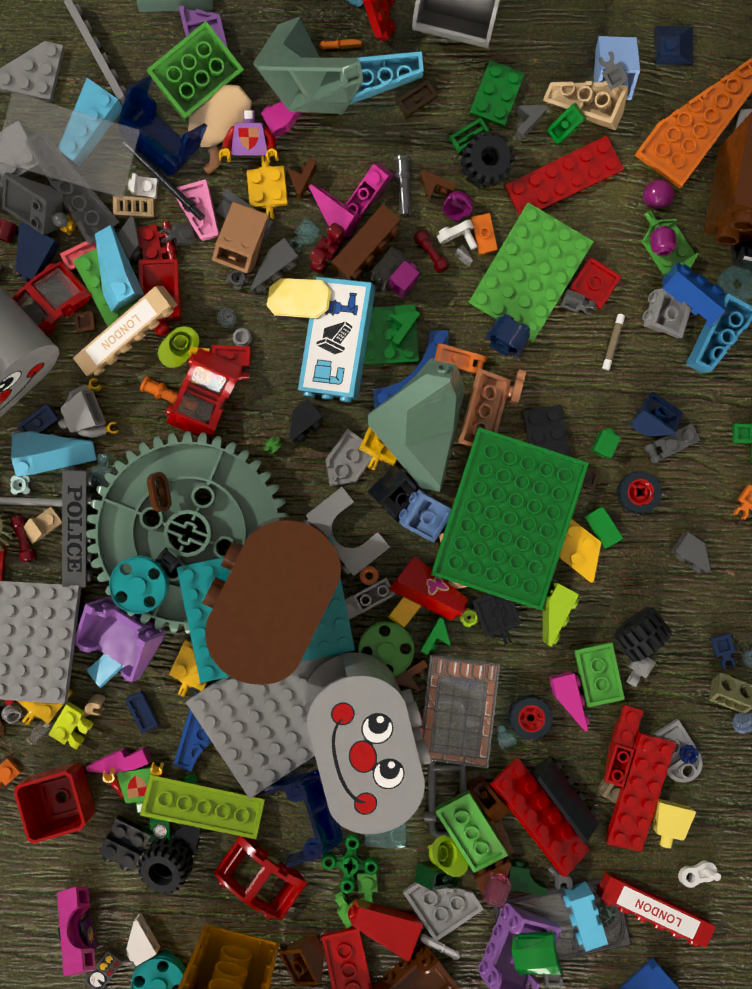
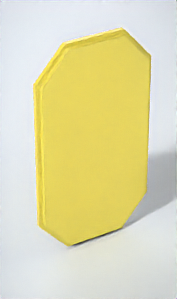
M280 278L269 287L267 306L275 316L318 318L329 309L331 290L323 280Z

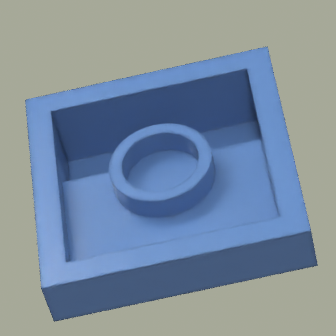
M418 489L417 493L413 492L409 498L410 504L407 509L404 508L400 512L399 522L403 527L434 543L447 523L452 508Z

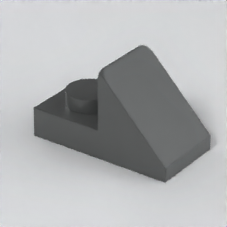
M546 105L518 106L516 114L523 120L516 126L514 137L519 142L545 116L548 107Z

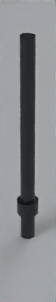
M128 140L123 143V147L182 203V207L187 212H191L199 221L204 219L205 215L196 207V203L192 199L187 198Z

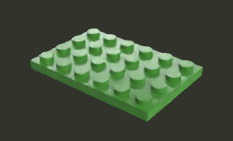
M527 203L468 304L495 320L504 314L512 316L514 321L519 324H525L530 328L529 340L533 342L594 241L532 204Z

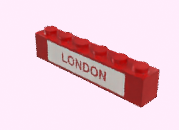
M605 871L596 891L602 903L608 906L613 904L625 914L630 912L644 923L649 921L653 923L652 925L661 931L666 929L670 931L672 936L681 939V937L688 939L687 942L695 947L700 945L707 948L716 928L709 919Z

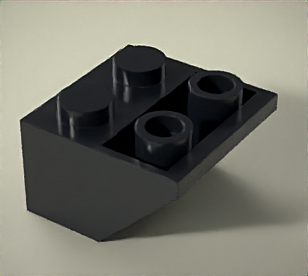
M306 399L292 411L289 438L294 444L296 442L302 443L308 438L307 434L312 430L316 432L323 426L322 422L324 419L309 399Z

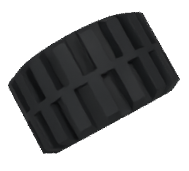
M167 837L162 840L159 838L152 842L138 864L140 869L138 871L139 876H142L141 880L147 884L148 888H152L156 893L159 891L160 894H165L166 892L172 894L179 891L183 886L194 864L191 859L192 854L188 853L186 846H182L183 843L180 841L176 842L173 838L168 840Z

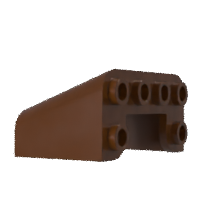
M425 944L415 946L410 961L401 959L369 989L460 988Z

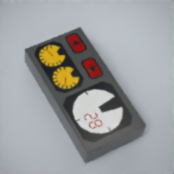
M109 948L96 965V970L91 971L84 983L92 989H103L122 965L124 959Z

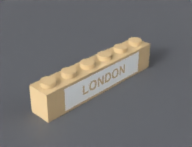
M155 286L76 354L73 359L86 376L100 375L105 371L104 367L107 364L111 365L118 360L117 356L121 352L125 353L132 348L131 344L134 341L137 342L143 339L148 329L152 330L160 324L159 320L161 318L170 316L174 312L173 308L177 306V303L164 286Z

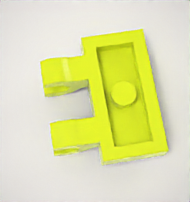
M68 702L48 735L64 745L69 742L72 748L78 749L85 738L75 733L74 730L78 727L80 732L87 734L94 723L83 717L85 711Z

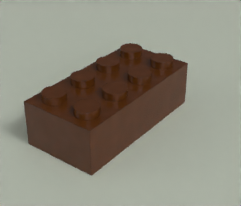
M382 204L332 261L333 272L342 280L360 281L363 276L362 272L366 268L369 270L375 263L374 259L378 254L382 255L386 251L390 240L394 241L399 236L401 219Z

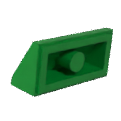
M603 506L584 517L597 538L601 541L604 549L623 539Z

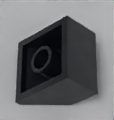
M394 465L367 492L399 522L400 512L404 508L407 509L410 504L409 498L413 492L417 493L418 487L404 472Z

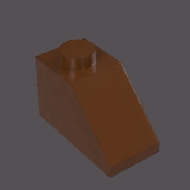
M481 775L467 787V790L471 792L486 815L496 824L511 811Z

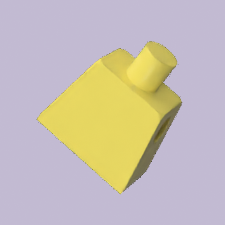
M658 799L653 815L652 827L657 834L662 835L659 845L671 848L673 838L683 841L686 838L696 811L690 806Z

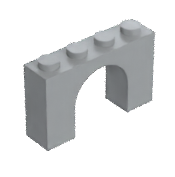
M341 487L306 515L308 518L306 521L317 526L326 536L332 535L334 547L340 560L344 563L342 568L348 575L352 573L354 576L390 548V546L378 532L365 543L355 548L344 547L336 541L332 532L333 522L341 512L354 503L343 487Z

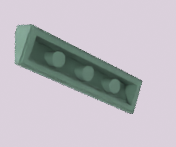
M136 0L139 12L180 11L179 6H185V9L194 11L196 9L213 10L214 7L213 0Z

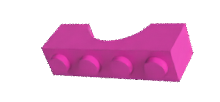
M73 887L58 892L57 905L63 976H75L96 970L94 948H90L83 943L79 931L82 916L90 908L89 888Z

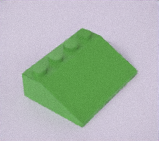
M205 21L146 71L172 107L186 122L224 85H231L243 75L244 69L207 21Z

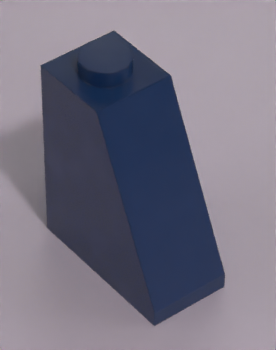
M22 222L19 225L16 272L21 275L20 279L28 283L51 263L60 244Z

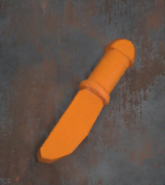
M356 39L322 41L319 44V48L322 51L362 47V42Z

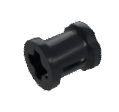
M165 547L155 561L163 564L169 569L168 572L171 573L182 559L180 557L176 558Z

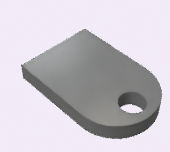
M678 719L651 734L676 742L667 771L669 777L677 782H690L700 774L703 765L701 754ZM691 766V774L684 775L683 768Z

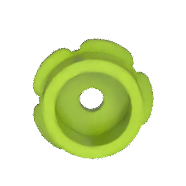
M467 608L459 617L466 627L476 625L478 622L474 609Z

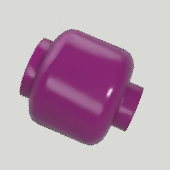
M667 226L657 227L650 234L652 252L656 253L657 256L672 254L677 246L675 231Z

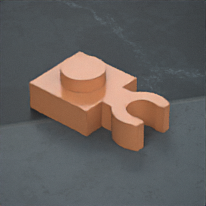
M520 369L517 371L515 383L508 390L507 397H510L509 403L517 404L519 402L527 371Z

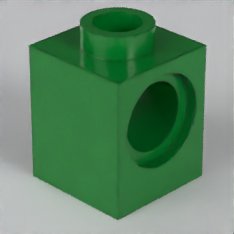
M603 429L599 431L590 452L605 459H611L621 437L617 436V432L612 429Z

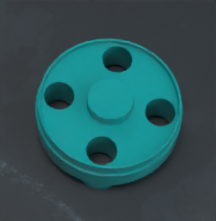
M143 555L132 556L121 561L114 568L109 581L110 594L116 605L124 611L134 614L147 613L157 608L164 601L169 589V579L165 567L159 562L157 563L155 559ZM125 563L131 565V573L124 571L123 566ZM152 568L159 570V578L152 576ZM120 591L127 594L126 601L119 598ZM147 596L155 598V605L147 603Z
M158 952L153 957L137 965L131 978V989H177L175 985L180 984L186 967L172 952ZM160 961H166L168 966L162 965ZM137 976H142L145 980L141 981Z

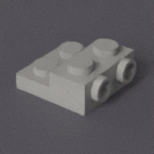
M663 288L654 290L648 297L650 305L643 314V326L656 332H664L675 338H683L692 307L684 301L681 304Z

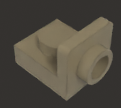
M603 779L599 785L600 789L598 792L616 804L621 787L604 782Z

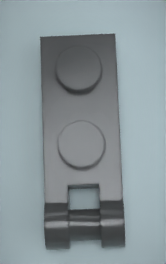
M691 423L676 430L674 435H666L644 446V449L649 453L650 461L654 464L700 441V438ZM658 446L662 452L660 454H658L655 449Z

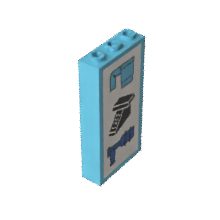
M316 277V280H323L331 290L329 309L318 318H309L298 391L304 393L303 396L315 398V395H320L322 399L333 400V397L340 398L342 402L351 403L352 400H358L376 287L370 282Z

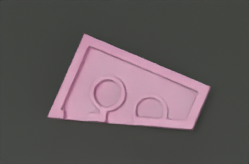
M205 179L176 187L187 198L192 199L196 203V207L205 215L204 219L199 221L191 212H187L178 200L179 205L184 210L199 238L205 241L219 237L220 231L208 181Z

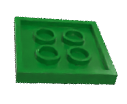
M415 305L373 307L363 366L419 362L416 323L398 348L392 345L393 338H391L395 329H400L401 327L392 322L390 316L416 311Z

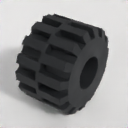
M485 131L483 135L479 133L463 149L461 153L463 156L460 159V165H463L461 172L462 175L465 173L468 175L466 178L468 182L471 180L475 182L473 186L479 187L483 185V188H489L491 185L495 186L512 170L513 165L511 163L515 161V155H511V152L514 149L512 145L508 146L506 144L509 141L506 137L503 139L499 138L501 133L495 132L493 135H491V131Z
M649 607L627 619L616 630L613 639L631 662H637L659 650L671 637L672 630L654 607Z

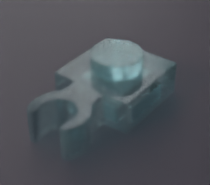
M306 218L294 231L297 237L291 239L289 245L291 246L293 243L298 244V247L295 249L297 253L301 250L303 243L309 246L321 233V230Z

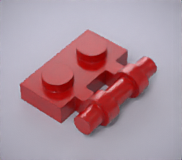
M170 222L162 223L163 229L168 228L172 230ZM157 224L138 227L143 260L164 259L163 255H168L169 259H176L175 253L177 249L173 240L166 243V247L162 248L160 239L168 238L165 233L160 234L161 231L158 230Z
M212 345V354L241 367H250L251 347ZM241 368L237 381H242V379L249 380L250 372H242ZM211 372V378H218V380L226 379Z

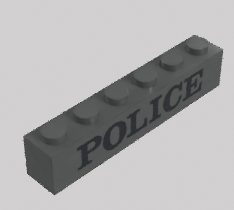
M66 469L62 471V587H69L71 585L87 587L93 579V572L90 570L93 553L87 550V547L92 544L93 538L86 536V531H89L90 525H92V523L87 521V516L93 515V513H90V503L93 500V494H90V486H93V475H90V470Z

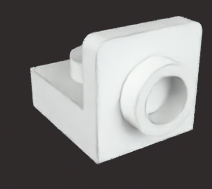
M132 173V179L128 181V189L134 197H147L157 200L159 181L156 178L139 177L137 173Z

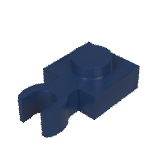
M726 633L711 637L710 642L714 656H721V667L727 669L725 663L728 660L730 665L735 667V661L730 655L735 653L731 634Z

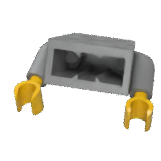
M92 378L88 385L84 384L69 392L65 404L61 407L63 418L58 421L61 429L65 430L68 428L71 433L78 432L80 436L91 438L106 435V432L112 434L119 432V430L111 431L110 429L112 425L117 424L116 422H111L108 426L104 427L107 423L93 391L97 392L102 388L101 385L93 387V384L98 382V379Z

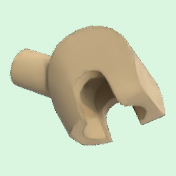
M101 694L93 695L83 710L85 711L83 717L86 718L89 715L101 716L104 710L102 704L105 702V696Z

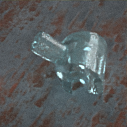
M504 726L498 727L496 738L501 751L517 744L509 730L505 729Z

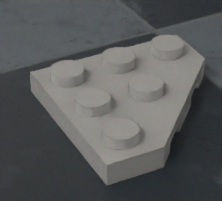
M44 41L1 67L0 91L52 102L65 51L64 46Z
M415 882L403 890V894L435 942L484 910L474 892L468 889L451 887L431 891Z

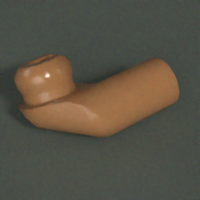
M216 146L209 148L210 162L203 167V170L208 175L222 163V158L221 161L219 160L220 149Z

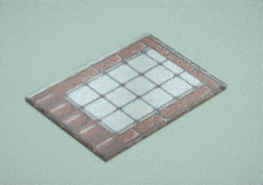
M430 655L421 733L426 741L431 761L488 768L500 664Z

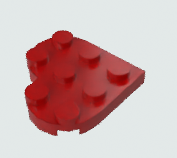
M363 0L375 37L381 38V43L391 40L392 32L396 31L395 22L390 17L391 6L394 5V0Z

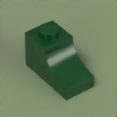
M521 859L510 861L511 868L505 883L507 890L546 896L547 887L545 883L535 879L530 874L528 863Z

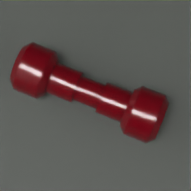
M425 229L418 231L413 237L414 241L428 252L431 260L434 262L433 267L436 272H444L449 268L450 263L433 248L428 232Z
M24 516L11 517L10 526L15 530L19 540L20 560L22 562L34 560L36 554L34 549L30 548L23 527L26 524Z

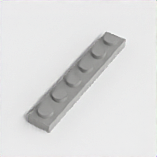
M64 0L66 7L122 107L128 105L126 97L129 95L123 85H118L117 80H119V77L114 68L110 70L108 67L110 61L105 52L101 54L99 48L102 46L97 37L91 36L90 32L93 30L87 19L83 21L81 18L83 12L78 3L74 5L72 0Z

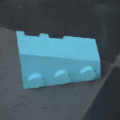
M586 881L573 885L572 890H568L567 887L564 888L566 895L563 896L566 908L570 907L572 914L569 915L572 926L577 927L578 933H575L579 946L583 945L585 951L607 945L608 942L594 903L595 898Z

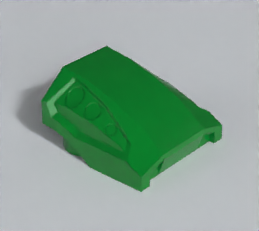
M537 931L519 933L513 936L511 950L515 969L520 975H560L563 973L559 964L554 939L556 937L555 933Z

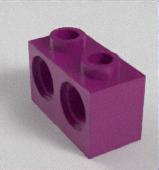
M404 261L389 278V287L404 299L418 283L419 269L410 262L408 264Z

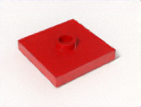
M589 256L569 287V290L585 295V300L596 302V307L601 309L622 276Z

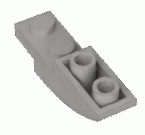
M387 578L345 599L349 620L396 595L389 590L391 585Z

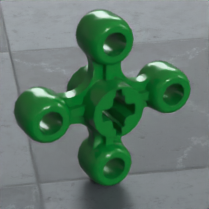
M355 833L347 835L345 839L347 852L343 856L338 857L332 852H326L321 859V864L325 869L329 870L334 867L342 869L344 876L340 881V889L346 894L353 892L355 889L353 876L358 870H364L367 874L373 875L379 869V862L376 858L360 859L356 851L360 846V838ZM355 840L356 843L352 844L350 841ZM350 858H351V859H352V866L349 868L348 862L350 861Z

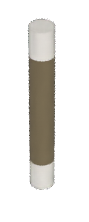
M623 314L617 315L602 367L604 370H610L625 318Z

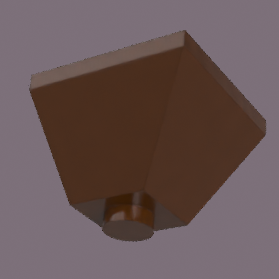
M316 935L304 936L278 951L295 986L319 985L321 983L325 951L320 939Z

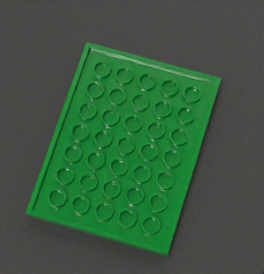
M478 427L431 575L542 611L589 463Z

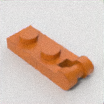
M440 343L437 345L434 360L455 364L458 370L476 375L478 368L483 369L487 357Z

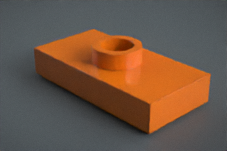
M490 213L471 217L474 225L475 241L478 246V255L497 252L498 248Z

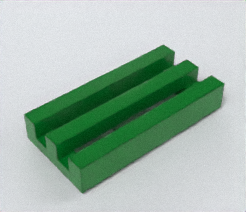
M481 117L450 135L449 140L453 143V147L456 148V152L459 155L469 142L461 147L459 145L483 131L490 130ZM481 124L482 127L456 141V138Z

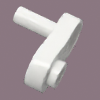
M466 220L452 228H449V226L439 231L437 236L440 244H445L464 235L471 250L478 247L470 232L474 228L471 220Z
M704 860L693 866L682 867L678 878L683 885L692 888L702 882L719 881L721 875L717 873V868L713 863Z

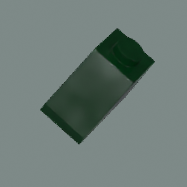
M431 861L418 862L414 882L432 891L457 887L458 877H452L435 866Z

